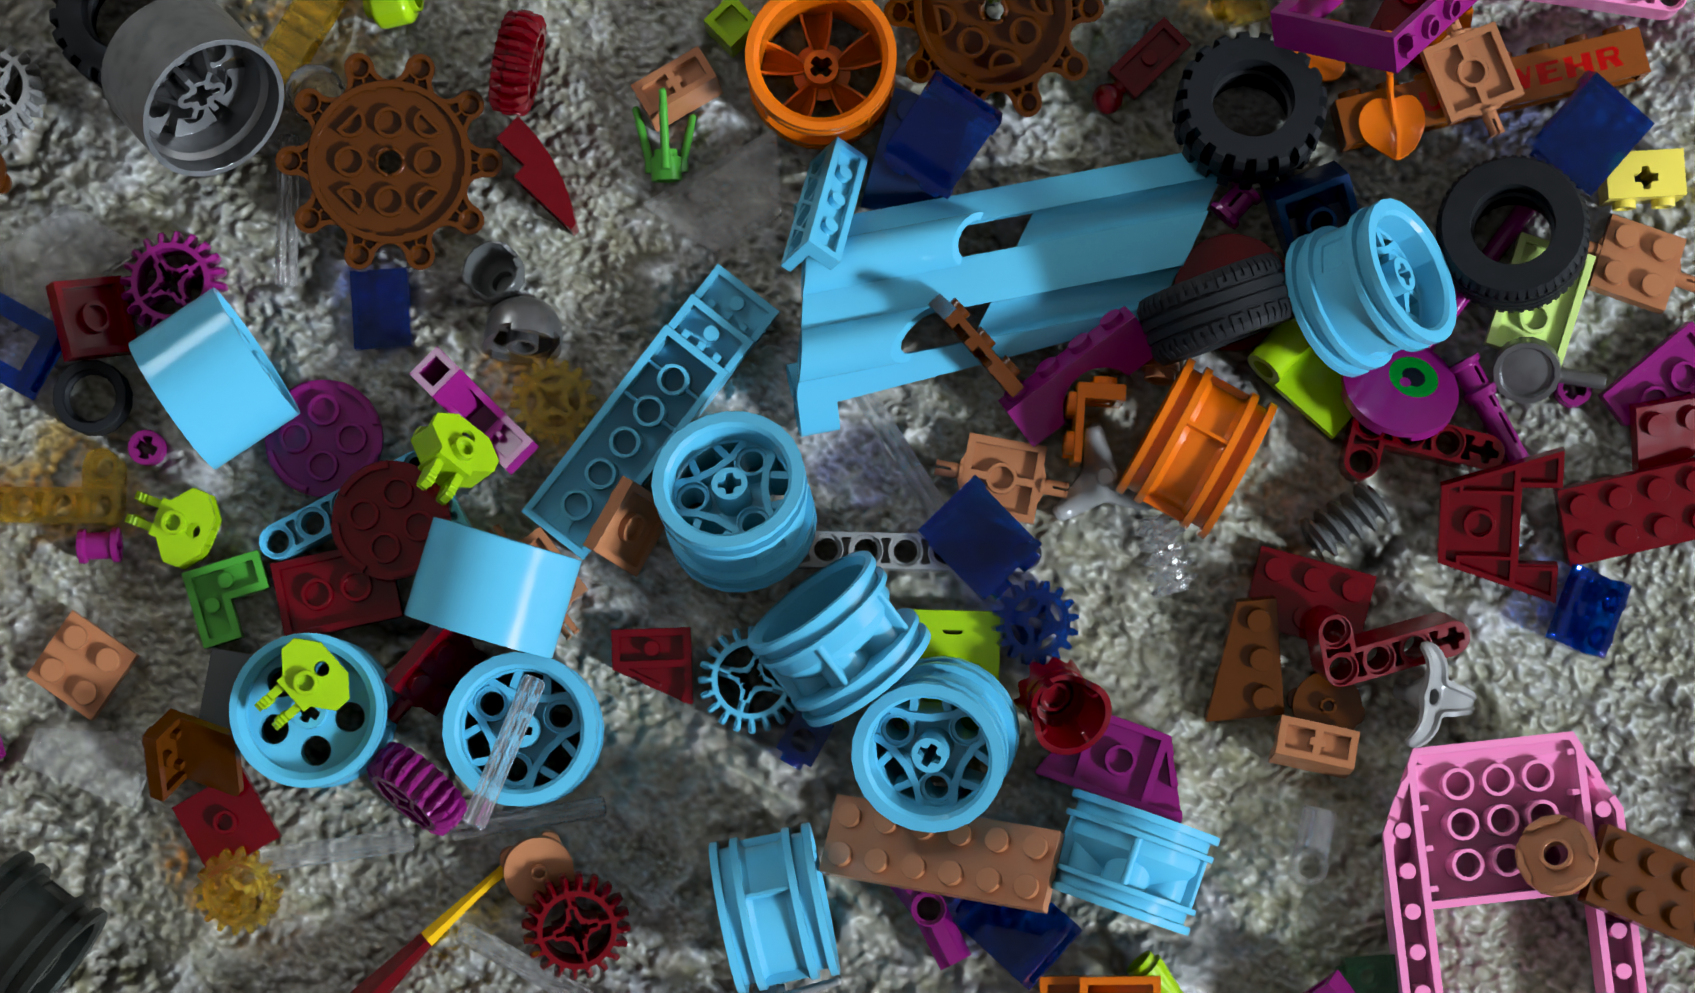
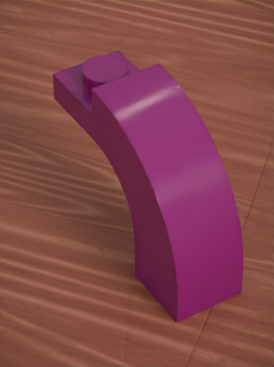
M438 346L409 373L448 413L460 414L488 436L497 454L499 463L511 475L539 448Z

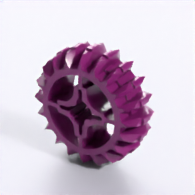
M174 231L171 242H169L167 235L161 232L157 236L158 245H155L150 239L146 238L143 240V244L147 251L144 253L137 249L131 251V254L138 260L135 265L130 262L123 263V267L131 272L132 275L120 278L122 285L131 287V289L124 291L121 297L124 301H134L127 308V312L132 316L140 314L137 320L140 326L145 327L151 323V329L172 315L154 311L152 306L158 302L164 304L173 300L182 308L192 302V288L200 281L199 276L202 274L204 284L201 295L213 287L219 292L228 291L226 283L217 281L227 275V270L223 267H215L221 261V257L217 253L208 255L211 245L206 241L198 245V237L190 234L184 241L183 234L179 231ZM187 255L195 258L197 262L191 266L186 264L180 268H173L166 261L165 257ZM154 266L157 272V279L148 288L149 293L146 294V279ZM167 272L179 280L177 285L181 296L169 289L172 285Z
M389 742L371 758L372 761L366 767L369 780L373 783V787L378 789L381 796L386 798L390 805L399 810L401 814L409 818L412 823H416L431 834L444 836L462 820V816L467 811V804L465 798L461 795V791L455 788L453 782L444 775V772L439 771L422 754H417L412 748L406 747L401 743Z

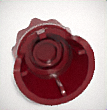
M1052 657L1045 665L1031 662L1029 664V677L1018 682L1020 697L1014 699V703L1023 712L1025 718L1032 721L1039 743L1046 750L1058 755L1077 754L1093 746L1103 736L1111 719L1112 706L1106 691L1096 683L1084 679L1071 659L1068 663H1065L1056 657Z

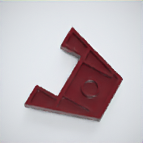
M1564 447L1440 482L1437 562L1556 603L1557 561L1518 560L1522 488L1563 489Z

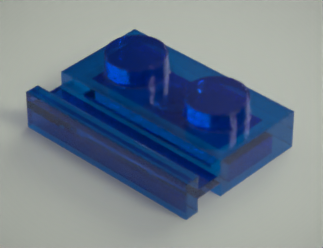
M407 267L367 270L363 272L350 271L354 349L356 351H363L368 349L380 350L413 347L409 270Z

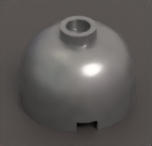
M517 294L515 297L498 303L487 316L483 348L485 351L487 348L492 350V358L511 365L532 366L534 365L532 358H542L545 356L546 363L556 359L561 353L562 324L555 310L547 303L531 294Z

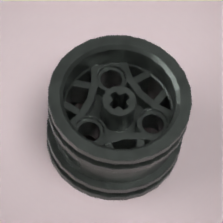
M21 851L0 867V993H57L91 950L108 918V913L101 907L91 911L92 901L86 895H80L75 898L51 880L50 868L44 863L34 865L35 857L29 851Z

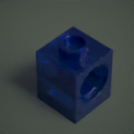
M797 710L776 747L783 752L780 760L799 771L804 764L811 768L835 726L829 724L821 727H811L803 719L802 711ZM800 729L810 730L815 736V745L808 752H799L792 745V737Z

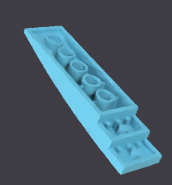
M717 264L695 294L690 295L669 324L664 325L521 512L578 557L585 560L592 550L585 547L583 543L622 475L642 487L645 486L653 476V468L658 456L670 438L688 423L699 418L781 312L724 267Z

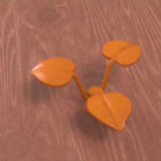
M1472 6L1458 18L1463 29L1471 28ZM1446 30L1427 47L1440 43L1448 35ZM1307 54L1311 58L1308 67L1310 69L1313 67L1318 68L1323 77L1322 82L1336 81L1344 74L1345 62ZM1383 71L1386 73L1387 99L1376 98L1364 106L1359 116V130L1364 141L1370 147L1391 160H1401L1416 148L1422 138L1425 128V111L1422 104L1413 95H1402L1394 98V73Z

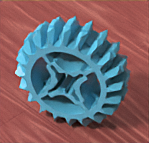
M754 626L748 627V637ZM738 628L733 629L732 633L735 642L729 644L723 635L720 636L718 640L724 649L720 653L713 647L707 649V652L716 658L715 662L712 664L707 661H701L700 667L711 671L710 677H698L699 684L711 685V690L700 694L701 699L706 700L714 697L716 702L711 704L707 711L713 714L722 708L725 712L718 720L722 725L727 723L730 716L736 718L733 724V730L736 732L740 731L742 721H748V732L750 734L756 733L757 721H762L766 732L771 731V724L768 718L775 716L777 722L782 725L786 720L779 711L785 707L789 712L795 713L796 708L788 702L790 697L780 684L766 677L763 670L764 667L760 661L757 670L761 673L758 677H763V682L771 684L772 687L764 685L754 686L752 691L749 692L747 700H745L747 690L743 687L746 683H741V679L733 676L732 673L749 675L752 669L755 668L759 655L754 654L750 663L743 668L723 665L734 652L748 648L747 639H742ZM719 676L732 680L739 685L740 696L736 709L732 708L723 698L719 687ZM770 692L781 695L779 700L769 709L759 713H748L750 704L758 693Z

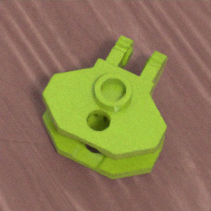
M436 413L428 426H419L415 430L410 440L420 462L417 469L421 471L416 486L423 491L431 487L434 482L441 486L436 501L442 506L446 505L455 496L459 487L472 488L493 473L499 462L490 438L460 414ZM463 432L467 433L471 437V439L466 436H463Z
M191 488L172 500L164 497L161 500L137 490L134 499L138 503L148 507L154 506L159 508L155 519L151 523L146 521L144 517L127 513L124 522L147 530L149 535L156 538L162 562L187 570L208 558L223 521L215 496L196 488ZM199 527L200 533L194 537L195 529Z
M294 638L281 649L283 676L277 680L278 684L254 706L261 712L263 709L271 706L276 701V698L286 691L295 704L274 718V722L271 725L277 731L301 710L304 712L309 707L337 711L350 699L349 673L322 642ZM320 661L326 662L329 666V672L325 676H320L315 671V666Z

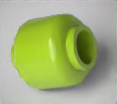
M363 0V9L369 19L373 18L380 28L390 29L414 23L419 17V12L424 9V0Z

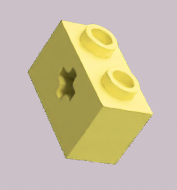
M1684 148L1605 152L1596 159L1599 206L1612 205V211H1629L1636 209V204L1651 203V209H1667L1675 207V202H1678L1687 195ZM1639 174L1641 180H1648V185L1644 188L1642 182H1635V177Z

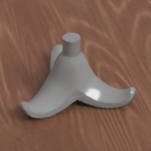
M1091 423L1086 427L1081 474L1068 488L1067 498H1060L1052 509L1054 515L1060 521L1073 518L1102 503L1139 510H1151L1153 508L1144 502L1138 504L1133 501L1136 493L1128 488L1123 494L1115 491L1124 472L1118 468L1101 424Z
M1429 641L1421 642L1420 645L1426 662L1425 676L1412 681L1409 685L1398 683L1393 689V695L1396 699L1406 700L1408 705L1419 714L1414 730L1405 738V744L1412 748H1418L1428 743L1439 730L1442 718L1467 716L1474 713V701L1477 699L1475 692L1449 680V668L1444 653L1435 643Z

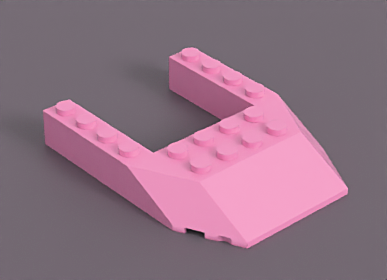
M1573 731L1411 749L1382 831L1385 918L1395 993H1443L1433 909L1554 897L1541 894L1529 886L1517 869L1515 849L1527 825L1540 817L1559 814L1568 816V818L1585 825L1594 839H1596L1600 824H1610L1626 831L1622 804L1616 795L1612 794L1601 777L1597 766L1589 759L1583 750V745ZM1559 845L1549 848L1545 856L1546 862L1551 865L1564 863L1568 857V850ZM1584 904L1595 993H1647L1639 926Z

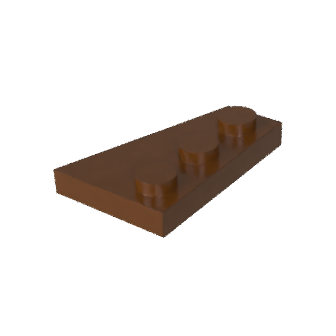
M1274 595L1234 599L1223 641L1224 647L1218 670H1216L1213 679V689L1209 705L1206 706L1204 720L1205 722L1285 715L1277 598Z

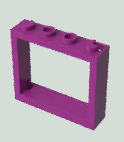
M1283 0L1270 11L1274 46L1398 73L1478 0H1427L1391 33L1324 18L1344 0Z

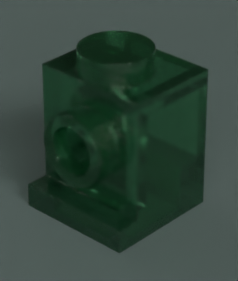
M1384 952L1340 956L1341 966H1336L1335 971L1337 969L1340 971L1356 993H1398L1395 954ZM1365 969H1371L1374 973V979L1369 984H1364L1361 981L1360 976Z

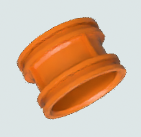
M769 0L759 11L750 27L745 46V65L749 93L759 117L777 136L793 145L813 150H823L837 136L848 144H852L870 133L879 124L889 108L896 78V42L889 21L872 0ZM833 18L851 24L864 34L843 52L829 44ZM800 21L809 46L803 49L798 56L772 43L782 31ZM818 65L820 68L829 66L828 76L825 77L820 73L815 77L814 66ZM881 65L878 81L868 97L848 86L851 70ZM762 76H793L794 84L798 90L781 104L769 91ZM831 99L840 114L832 117H811L816 101Z
M1188 357L1141 439L1115 491L1123 494L1128 488L1136 493L1133 501L1141 504L1144 502L1179 521V526L1187 529L1192 523L1199 527L1196 535L1205 539L1250 465L1273 420L1278 405L1271 401L1266 407L1257 404L1260 395L1254 392L1249 395L1212 375L1214 370L1208 367L1202 373L1193 369L1196 361Z

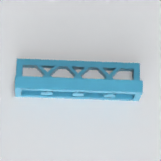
M838 136L810 161L781 262V267L789 272L807 256L812 257L830 270L841 262L868 157Z

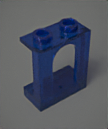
M0 292V315L40 336L21 370L0 360V383L35 400L62 353L55 323Z

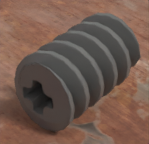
M1360 483L1354 485V496L1348 492L1341 493L1339 496L1341 505L1336 501H1329L1326 504L1327 513L1322 509H1316L1313 512L1314 522L1307 517L1300 520V527L1305 539L1322 561H1324L1322 552L1325 550L1334 557L1338 556L1337 542H1340L1348 549L1352 547L1349 538L1351 533L1360 540H1363L1365 536L1362 526L1367 525L1374 532L1377 531L1376 517L1379 516L1387 523L1391 522V517L1385 504L1370 485H1367V487Z

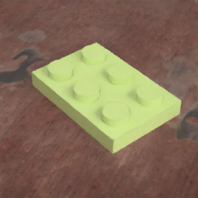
M1520 232L1517 236L1509 264H1521L1533 260L1546 250L1550 241ZM1587 254V259L1582 272H1580V276L1571 287H1568L1567 292L1561 294L1557 300H1552V303L1544 304L1539 309L1534 308L1533 311L1524 310L1522 313H1518V311H1514V313L1504 311L1502 313L1494 310L1483 345L1499 350L1505 343L1518 337H1535L1546 341L1555 349L1560 359V366L1562 367L1596 256Z

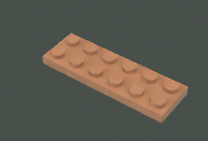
M837 794L819 872L824 875L1047 914L1053 890L1051 889L1053 880L1055 881L1057 862L1059 863L1065 834L1058 830L977 817L969 824L951 831L936 833L913 831L891 822L877 812L865 798Z

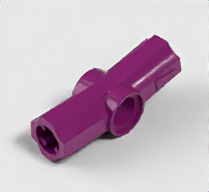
M889 886L913 916L940 970L972 955L943 896ZM924 897H933L940 904V913L932 920L923 919L917 912L918 902Z

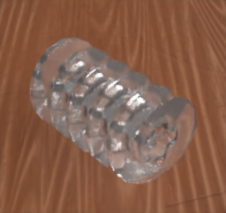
M1164 513L1137 521L1144 524L1134 532L1135 536L1148 538L1138 548L1140 552L1152 553L1142 563L1143 567L1156 568V571L1147 576V582L1160 583V586L1151 592V597L1161 598L1195 589L1196 587H1189V583L1198 577L1197 573L1186 572L1184 569L1194 562L1193 557H1185L1180 554L1190 546L1189 542L1177 541L1176 539L1186 529L1180 526H1173L1172 522L1175 519Z

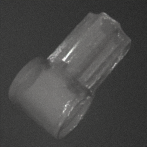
M1302 806L1292 857L1287 863V873L1293 883L1308 887L1321 883L1326 878L1328 873L1327 861L1338 813L1319 807ZM1303 857L1311 858L1317 866V872L1312 879L1304 878L1298 870V864Z

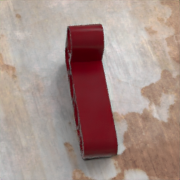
M1352 416L1347 423L1338 460V469L1340 474L1350 482L1364 481L1377 471L1382 452L1385 450L1473 473L1501 464L1505 449L1502 442L1493 435L1450 424L1438 434L1427 439L1414 441L1413 444L1408 445L1402 443L1397 436L1383 432L1381 435L1376 433L1367 435L1363 433L1359 427V422ZM1438 435H1446L1452 440L1453 450L1451 454H1443L1437 449L1436 439ZM1485 446V453L1491 455V458L1482 463L1481 455L1473 452H1468L1464 455L1462 453L1464 449L1477 450ZM1359 453L1367 459L1368 468L1365 473L1355 472L1351 468L1349 463L1351 454Z
M1318 605L1312 608L1304 620L1312 668L1318 675L1337 687L1349 686L1426 664L1420 649L1421 642L1429 641L1435 643L1442 650L1446 658L1462 653L1470 642L1468 627L1442 611L1429 613L1358 634H1353L1352 625L1345 616L1326 605ZM1334 620L1332 629L1328 633L1323 634L1324 625L1328 621ZM1414 636L1412 646L1404 651L1406 641ZM1377 647L1375 657L1367 661L1369 651ZM1340 657L1339 666L1330 672L1331 663L1334 659Z

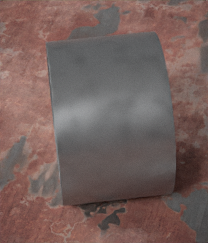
M156 0L132 14L116 31L106 49L102 62V89L111 109L159 163L181 175L193 177L212 176L227 172L243 164L255 155L268 141L282 113L284 84L278 66L265 50L223 8L210 0ZM236 56L235 60L225 62V61H227V60H229V59H231V58H233V57ZM190 62V65L184 66L182 68L177 67L183 63ZM174 72V76L170 78L171 73ZM170 116L169 125L164 126Z

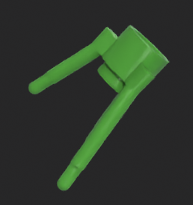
M660 88L659 125L661 149L654 150V157L640 108L634 106L632 112L645 159V174H651V182L676 183L683 181L682 173L689 172L688 158L694 134L696 115L690 114L688 117L681 153L678 156L677 149L669 148L667 93L665 88Z

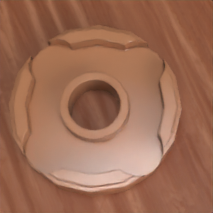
M1559 814L1540 817L1527 825L1515 849L1517 869L1526 883L1539 893L1554 897L1572 895L1586 887L1595 875L1599 861L1597 843L1587 827L1579 821L1577 822L1574 819L1568 818V816ZM1557 845L1565 847L1568 850V857L1564 863L1551 865L1546 862L1545 856L1549 848Z

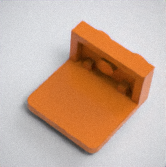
M1094 376L1093 381L1078 382L1073 391H1068V395L1065 397L1064 419H1071V431H1066V435H1063L1062 458H1069L1070 468H1077L1082 461L1085 407L1119 409L1126 401V385L1117 384L1116 377Z

